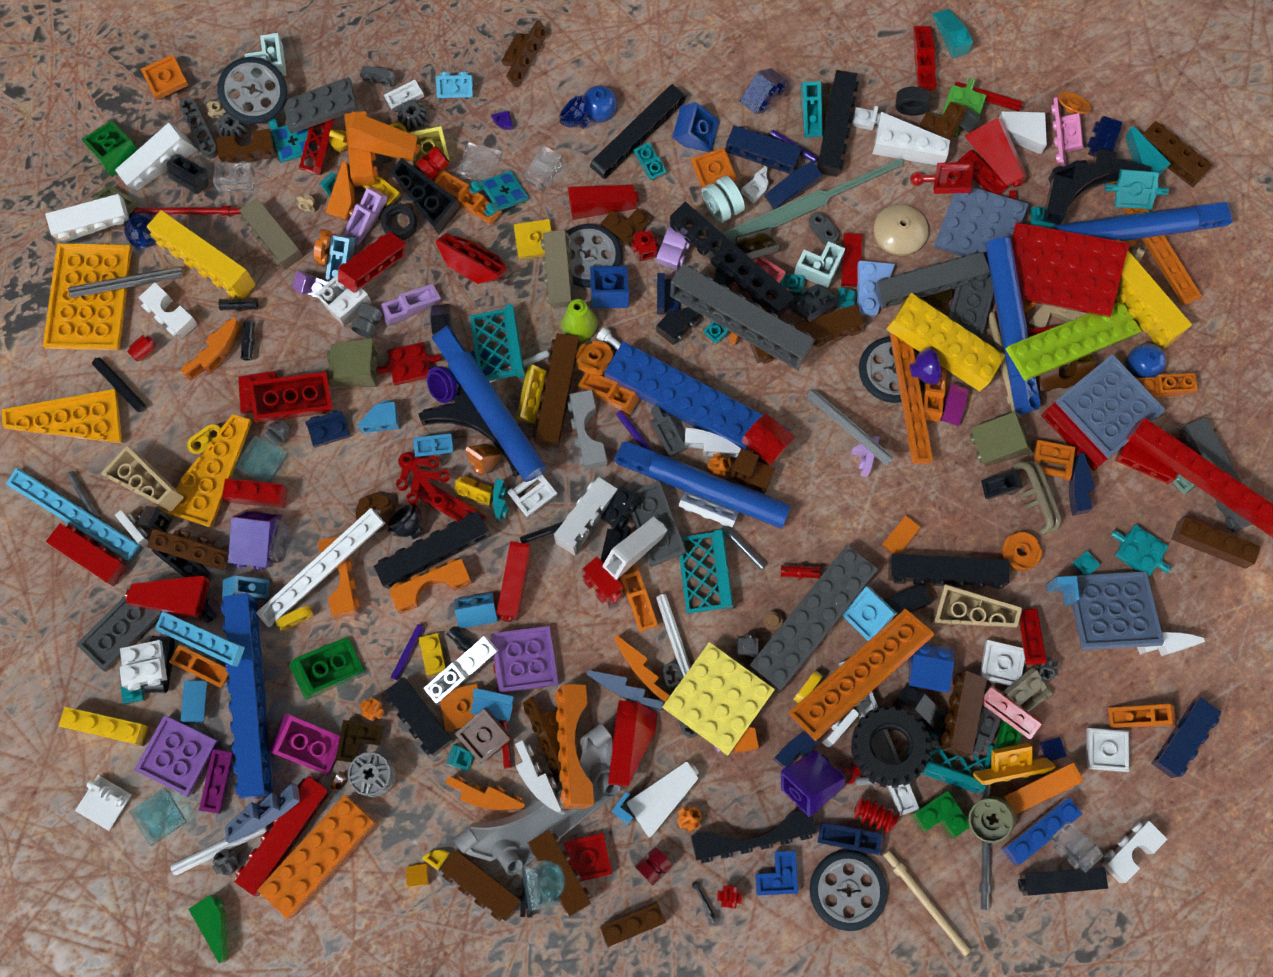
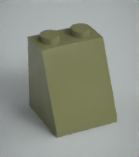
M373 339L331 344V349L327 352L329 368H326L327 380L331 386L376 387L379 351Z
M1016 412L971 428L973 434H970L973 445L977 444L979 450L976 452L978 460L986 466L1034 453L1023 422Z

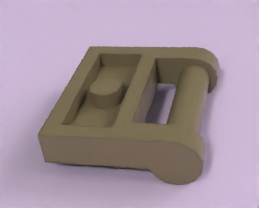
M1034 668L1028 670L1003 691V694L1018 705H1021L1039 690L1040 693L1023 706L1028 712L1032 711L1045 699L1048 700L1052 697L1051 691L1046 687L1038 671Z

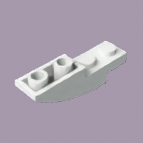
M486 635L483 636L460 658L424 688L425 691L437 704L475 673L499 650Z
M523 740L516 743L515 745L523 761L516 765V768L527 787L546 806L561 815L565 814L561 795L558 796L555 790L558 788L557 783L553 777L550 778L546 773L540 775L543 771L539 763H535L533 759L535 752L531 744H527Z

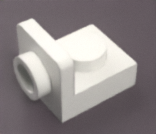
M875 106L873 111L856 107L852 127L873 131L874 124H878L880 113H877L878 106Z

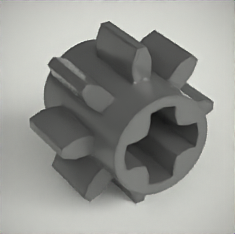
M1051 656L1049 658L1046 657V664L1034 665L1042 680L1052 681L1054 675H1059L1057 670L1059 668L1058 662H1053Z
M223 849L215 854L212 867L216 874L221 872L222 875H230L236 871L239 857L235 851L229 852V850Z

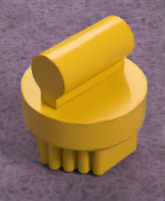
M331 130L329 133L331 147L340 153L346 151V149L348 150L346 132L343 130Z

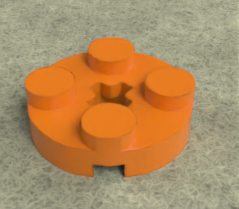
M321 229L318 233L321 235L320 240L316 239L314 245V260L318 261L315 263L317 266L325 267L328 264L331 235L336 234L330 230Z
M592 341V344L588 345L584 343L576 351L578 369L597 376L604 374L613 359L611 347L602 341Z
M1026 532L1010 535L1003 542L1001 548L1002 560H1009V567L1016 571L1030 570L1039 563L1042 556L1038 540ZM1023 547L1026 555H1018L1017 549Z

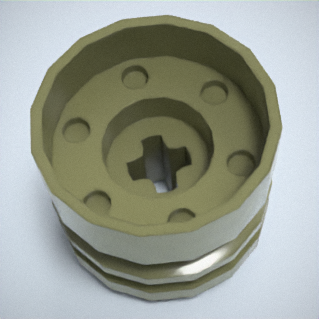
M990 796L983 798L972 807L968 823L971 831L978 839L988 843H996L1004 840L1012 833L1016 825V814L1008 801L1001 797ZM993 813L996 814V818L999 819V821H996L994 824L991 823L992 819L989 818V816L993 815Z

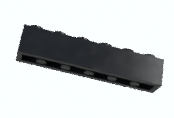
M836 70L817 164L818 170L824 175L837 177L838 171L843 169L844 160L841 157L842 154H846L847 144L844 141L849 138L850 128H847V125L852 122L853 112H850L851 107L854 108L856 97L853 94L857 92L859 81H856V73Z
M478 512L468 513L464 516L465 519L459 522L453 521L447 525V528L432 532L430 537L424 540H416L412 543L411 547L407 549L401 548L395 552V555L378 560V564L374 565V568L382 586L390 589L394 584L403 582L490 537L491 534L482 515Z
M891 554L888 558V580L894 581L895 584H905L907 581L913 582L914 585H923L926 582L933 583L934 586L952 584L953 587L972 585V588L991 586L992 589H1003L1010 583L1009 560Z

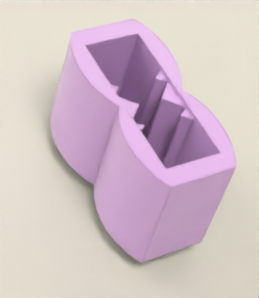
M669 226L659 249L656 263L677 270L679 265L682 266L684 263L685 255L683 254L685 249L689 250L691 244H688L684 240L683 235L673 231Z

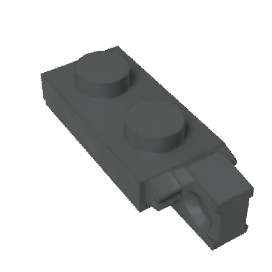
M658 406L651 408V414L654 418L651 420L652 426L668 457H673L685 451L686 446L670 416L666 413L662 414Z
M984 705L980 713L972 753L973 756L978 758L982 749H988L991 745L1001 720L1000 717Z

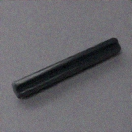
M101 357L94 358L92 365L136 412H143L146 405Z

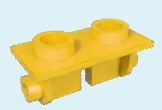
M460 476L458 480H455L454 492L476 500L478 503L490 506L494 491L492 486L480 482L479 486L475 487L477 481L466 476Z

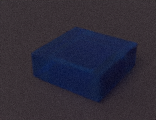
M1060 737L1039 743L1044 758L1053 761L1067 757Z

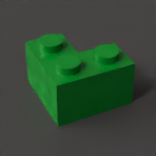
M948 791L941 793L910 814L921 832H925L940 823L950 838H956L970 828L967 818Z

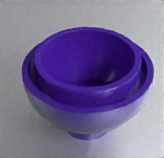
M931 347L923 349L917 355L915 362L910 363L913 378L919 377L920 380L930 385L939 384V380L942 379L940 364L936 351L932 350Z
M444 366L431 368L427 375V387L430 394L441 403L452 401L459 391V382L449 368Z

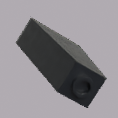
M1105 867L1019 874L1020 879H1018V888L1023 896L1109 889Z

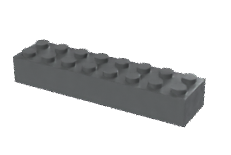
M682 264L671 280L670 297L799 371L810 354L814 342L810 334L795 329L793 324L783 322L774 313L764 311L760 305L750 303L743 295L731 292L727 286L719 285L710 276L698 273L694 267Z
M846 545L749 665L748 669L780 693L878 568Z

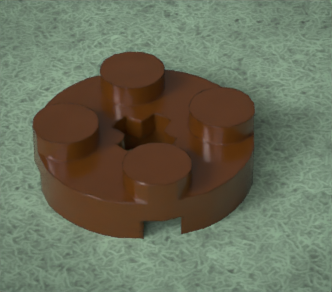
M369 494L362 497L356 507V519L358 520L370 508H377L380 511L378 515L385 524L376 532L387 529L389 520L395 514V508L388 497L382 494Z

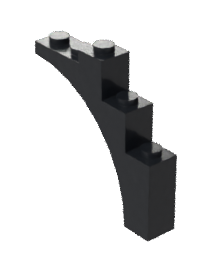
M1098 148L1092 165L1076 162L1070 178L1054 175L1049 187L1042 221L1057 225L1061 224L1068 207L1079 195L1098 185L1118 181L1120 169L1151 171L1152 167L1116 159L1117 152Z
M461 392L458 396L454 397L455 404L447 403L443 404L440 408H427L423 412L418 413L423 426L455 424L481 433L491 440L503 453L510 465L513 476L520 475L465 392Z

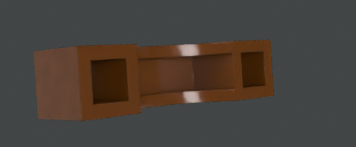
M548 830L529 841L527 845L537 862H552L562 871L564 888L558 900L566 915L570 917L590 905L589 899L592 897L586 887H581L579 883L581 877L575 868L572 870L568 864L571 860L565 850L561 851L559 848L560 840L555 832L551 833Z

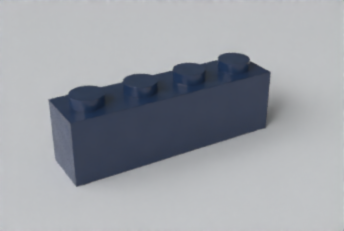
M733 125L725 149L727 153L787 174L794 172L801 153V148L795 144H787L777 138H770L760 132H753L745 127Z
M1201 697L1194 699L1151 764L1170 778L1182 777L1188 769L1186 766L1188 762L1197 756L1199 745L1207 741L1209 730L1218 724L1220 720L1218 717L1221 711Z

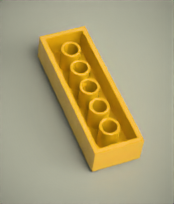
M162 210L146 226L151 232L149 235L156 240L155 243L163 250L167 248L173 257L183 259V263L190 269H197L198 274L204 279L210 278L212 284L217 288L227 290L226 293L231 298L241 297V299H244L255 287V282L245 268Z
M1127 251L1116 300L1126 305L1129 313L1139 323L1142 331L1151 337L1154 345L1163 350L1179 339L1192 324L1133 255Z
M910 293L903 301L886 328L887 331L896 335L919 352L927 347H931L932 350L936 351L941 367L979 392L991 382L1005 357L1003 353L913 293Z

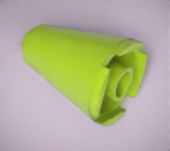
M575 299L569 303L561 319V329L565 335L578 336L579 342L589 340L597 330V317L583 300Z

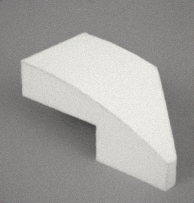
M766 166L758 171L754 178L741 189V193L753 204L767 191Z

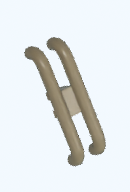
M1033 460L1015 463V470H1026L1033 489L1020 494L1021 499L1028 498L1033 494L1037 497V500L1024 505L1025 509L1040 505L1046 524L1039 529V533L1045 535L1048 532H1055L1061 525V515L1040 464Z

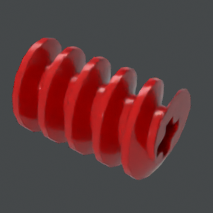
M861 794L854 808V819L861 815L862 823L869 819V827L876 823V830L878 831L881 827H884V834L886 835L894 828L900 813L897 812L893 816V809L890 808L886 811V805H881L878 808V801H874L871 804L870 797L863 801L864 795Z

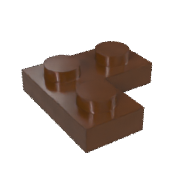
M950 101L942 117L926 112L919 128L951 140L968 109L963 105Z
M639 208L627 220L611 211L601 222V226L611 231L621 242L630 247L631 242H633V235L644 230L652 221V218Z

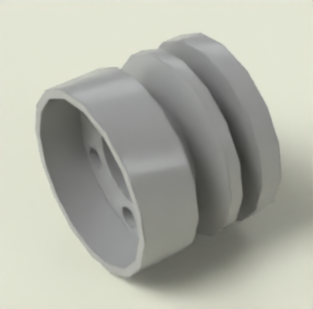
M373 752L363 753L357 756L349 766L348 781L352 789L358 794L372 798L381 797L387 794L394 786L396 770L392 762L380 754ZM368 771H372L374 777L371 778L368 775H366V773Z

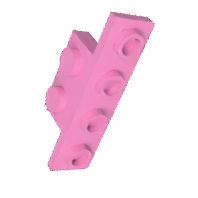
M1058 97L1054 98V104L1051 105L1052 114L1056 118L1053 121L1054 131H1057V137H1054L1056 148H1059V153H1056L1057 163H1061L1064 167L1067 166L1066 152L1084 149L1081 117L1079 113L1062 117L1061 104L1058 101Z

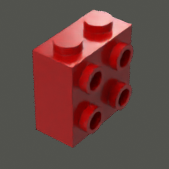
M596 556L582 568L583 582L589 589L594 588L595 595L602 604L604 602L608 606L611 603L616 604L623 597V585L603 567L604 563Z

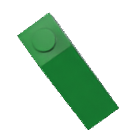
M212 894L188 910L218 963H224L228 961L226 911L223 908L225 903L220 896Z

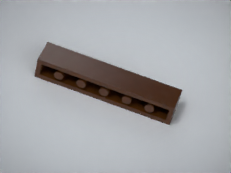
M857 304L820 315L810 323L804 320L793 325L795 329L811 335L814 339L812 346L820 347L828 341L833 340V342H836L844 336L859 334L863 329L864 322ZM750 343L757 364L761 362L766 364L773 361L775 357Z
M557 333L556 339H552L551 350H553L552 357L549 356L547 367H549V373L545 374L544 377L546 388L545 392L542 391L540 396L542 408L537 411L536 420H539L538 427H534L533 438H535L537 445L559 448L576 364V351L580 344L578 336Z

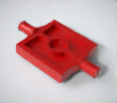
M424 342L388 349V365L377 367L379 375L390 372L394 386L427 379L430 363L441 361L439 353L428 356Z

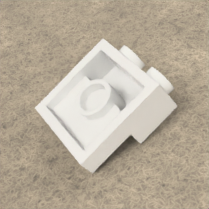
M157 640L120 648L122 666L119 668L122 687L130 691L138 690L141 688V685L156 686L161 684L160 681L167 680L162 641Z

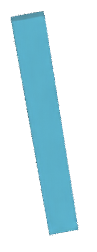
M15 468L6 482L11 488L125 560L132 562L139 551L140 544L99 518H96L23 470Z

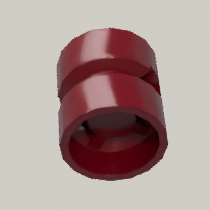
M656 846L647 853V859L642 858L634 866L652 886L661 878V872L666 873L673 866Z

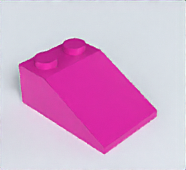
M284 713L268 751L328 775L337 755L340 736Z

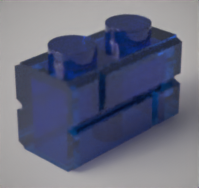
M1102 116L1099 122L1096 121L1092 128L1094 136L1090 137L1087 147H1089L1088 155L1094 157L1098 148L1114 152L1123 123L1106 116Z

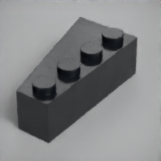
M401 158L390 172L439 235L459 211L461 205L455 197Z

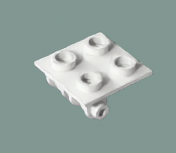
M97 775L94 781L90 780L87 783L89 789L75 811L110 831L132 794L102 776Z

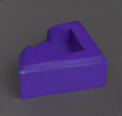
M509 111L491 114L493 122L498 127L506 130L513 129Z

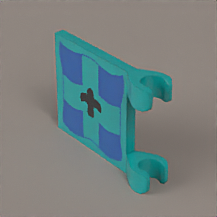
M275 117L268 121L280 162L284 163L301 158L309 129L306 128L291 133L288 125L278 128ZM313 143L309 144V148L314 152Z
M511 171L482 181H472V187L469 188L472 194H476L484 189L493 202L486 205L487 209L484 212L487 216L529 200V197Z

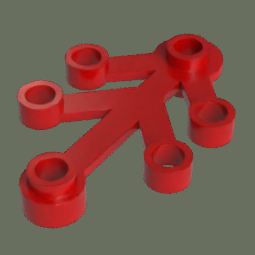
M412 452L401 454L398 464L402 471L400 479L396 481L398 490H407L409 472L411 471L414 475L411 491L406 495L408 503L411 505L418 503V493L421 484L432 498L431 503L433 507L438 511L445 510L448 506L447 498L443 494H438L427 479L447 482L450 479L448 470L442 469L439 472L421 471L417 466H429L431 469L438 468L440 465L436 456H430L428 459L417 458ZM443 474H447L446 477L441 478ZM401 483H405L404 486L399 487Z

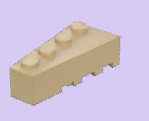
M126 446L101 472V475L170 512L184 498L140 453L129 446Z
M943 585L940 589L931 624L1015 628L1018 626L1022 608Z

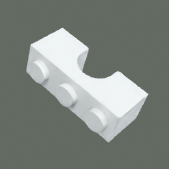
M153 283L138 297L143 302L141 306L148 313L152 311L155 314L153 318L159 324L165 323L168 326L166 330L173 337L177 335L183 339L198 325L194 318L181 306L173 312H166L167 307L173 300L156 283Z
M1138 821L1131 828L1133 832L1129 836L1125 835L1117 843L1119 846L1114 851L1110 850L1104 856L1105 861L1101 865L1119 883H1126L1140 869L1132 859V852L1136 847L1141 848L1146 854H1154L1166 842L1167 838L1150 821Z

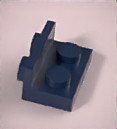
M331 411L328 415L322 417L314 416L305 421L314 448L351 437L346 417L342 411Z

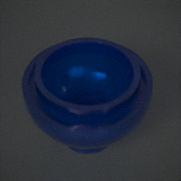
M583 95L573 97L561 110L559 123L564 127L574 128L580 126L584 129L592 120L589 116L588 100Z
M142 212L134 214L129 218L130 220H127L124 233L131 245L138 248H147L155 244L156 240L149 235L151 232L146 227L155 216Z

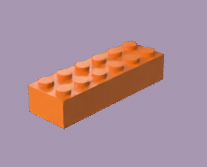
M343 795L257 891L286 919H292L378 823L350 796Z

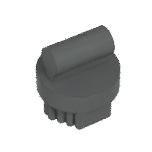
M276 420L267 427V432L263 436L276 447L287 439L290 434V427L283 420Z

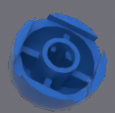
M602 85L589 88L584 93L582 99L583 113L586 118H590L596 123L612 119L613 114L617 111L615 94L611 89Z
M1145 343L1133 348L1128 354L1125 363L1127 370L1134 377L1149 378L1161 375L1167 361L1161 348L1154 344Z

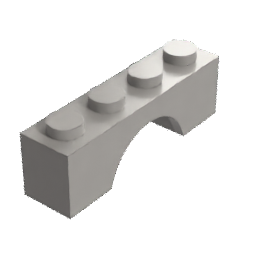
M592 390L570 394V401H567L569 412H573L574 418L571 419L572 429L577 430L578 436H574L576 448L580 447L581 454H578L580 465H584L585 471L606 467L607 459L603 443L592 440L585 432V425L588 419L596 414Z

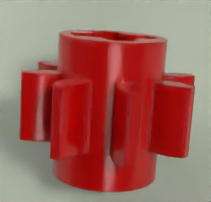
M723 885V891L718 890L717 901H721V907L736 909L737 903L742 904L743 894L738 893L739 887Z

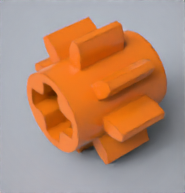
M715 453L713 458H709L708 469L713 475L718 477L726 476V472H729L731 469V460L726 454Z
M372 697L368 701L363 699L359 706L362 709L360 715L371 721H374L375 718L381 719L385 712L381 709L383 704Z
M687 805L677 812L680 815L677 818V823L681 829L691 832L701 826L699 820H701L702 815L696 807Z

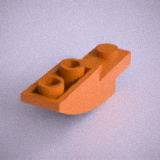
M233 317L231 320H227L219 330L212 332L205 340L209 347L202 349L198 356L186 362L183 368L180 369L190 381L204 370L211 374L225 360L235 345L241 330V325L237 319Z
M1195 373L1162 374L1156 377L1136 378L1155 399L1181 396L1198 391Z
M456 774L454 778L448 776L445 782L463 792L459 800L476 807L495 811H515L525 809L526 807L522 803L523 798L515 794L509 797L504 794L506 790L496 785L494 788L488 786L486 792L483 793L484 788L474 783L470 787L464 784L466 779Z

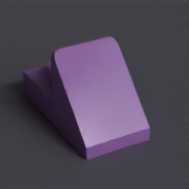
M297 270L292 288L300 294H309L317 297L315 293L329 281Z

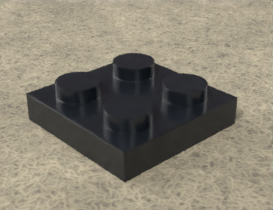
M816 284L800 296L795 297L789 309L810 323L838 304L839 300L836 295Z

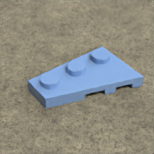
M869 261L858 262L857 307L861 316L875 317L877 315L880 304L874 288L878 280L884 277L890 278L895 264Z

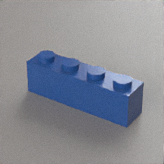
M1069 797L1062 798L1001 847V849L1014 865H1020L1079 818L1082 812Z

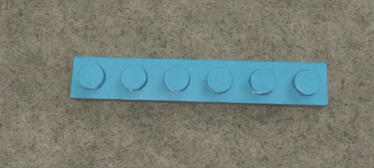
M161 612L155 630L232 666L238 667L245 647L171 613Z

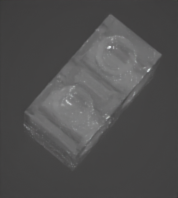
M245 161L239 163H214L213 184L218 191H254L255 170L251 163Z

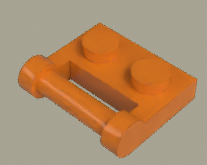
M1037 440L1035 442L1033 461L1039 464L1041 461L1065 466V470L1043 466L1041 468L1044 475L1060 477L1065 481H1070L1075 447Z

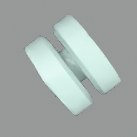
M725 175L716 180L715 185L711 183L702 188L704 202L717 222L723 223L731 218V214L735 216L744 211L745 205L742 195L728 176Z

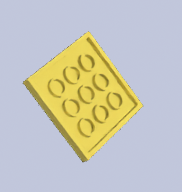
M709 642L662 708L728 756L775 689Z

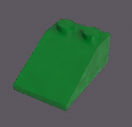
M112 120L81 139L111 177L117 175L118 173L115 170L137 151L133 142Z
M348 637L298 656L289 664L305 701L364 673V669Z

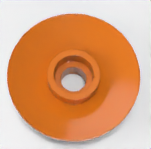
M1060 92L1057 96L1058 101L1065 107V111L1070 114H1087L1091 111V105L1079 95L1071 92Z

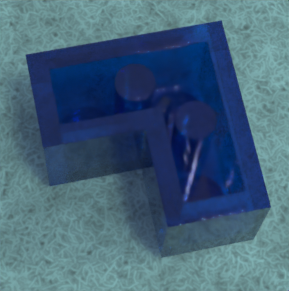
M772 68L757 71L739 102L754 114L764 113L770 105V99L780 96L785 91V84L788 80Z

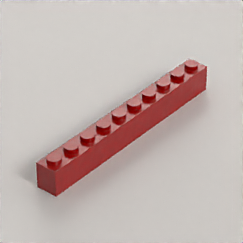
M1146 418L1135 423L1126 437L1127 440L1273 538V504Z

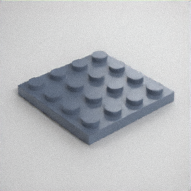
M974 187L971 188V193H954L934 248L962 257L973 252L976 254L983 252L989 265L985 243L1002 237L1012 239L1015 223H1022L1028 204Z
M1113 354L1055 401L1107 458H1110L1129 442L1126 437L1136 422L1143 418L1153 422L1166 411Z
M1147 571L1077 575L1079 600L1072 604L1081 650L1162 646L1164 644Z

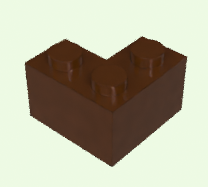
M741 448L732 468L730 479L765 494L775 468L767 462H758L759 455H756L755 451Z

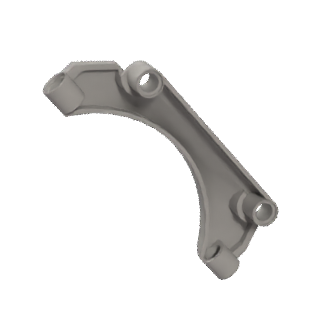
M602 723L598 724L581 738L576 752L580 766L593 784V806L588 809H564L565 814L561 815L539 800L525 810L509 817L494 821L472 823L453 838L458 848L467 855L492 862L497 858L507 874L515 875L535 859L527 845L529 841L548 830L551 833L555 832L560 839L610 798L617 795L621 786L608 784L613 748L612 737ZM561 781L557 783L558 788L555 789L558 796L561 795L562 791Z

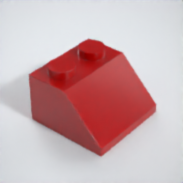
M765 413L746 432L742 443L755 451L757 455L772 466L796 436Z

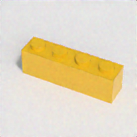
M64 707L58 727L144 746L149 726L69 707Z

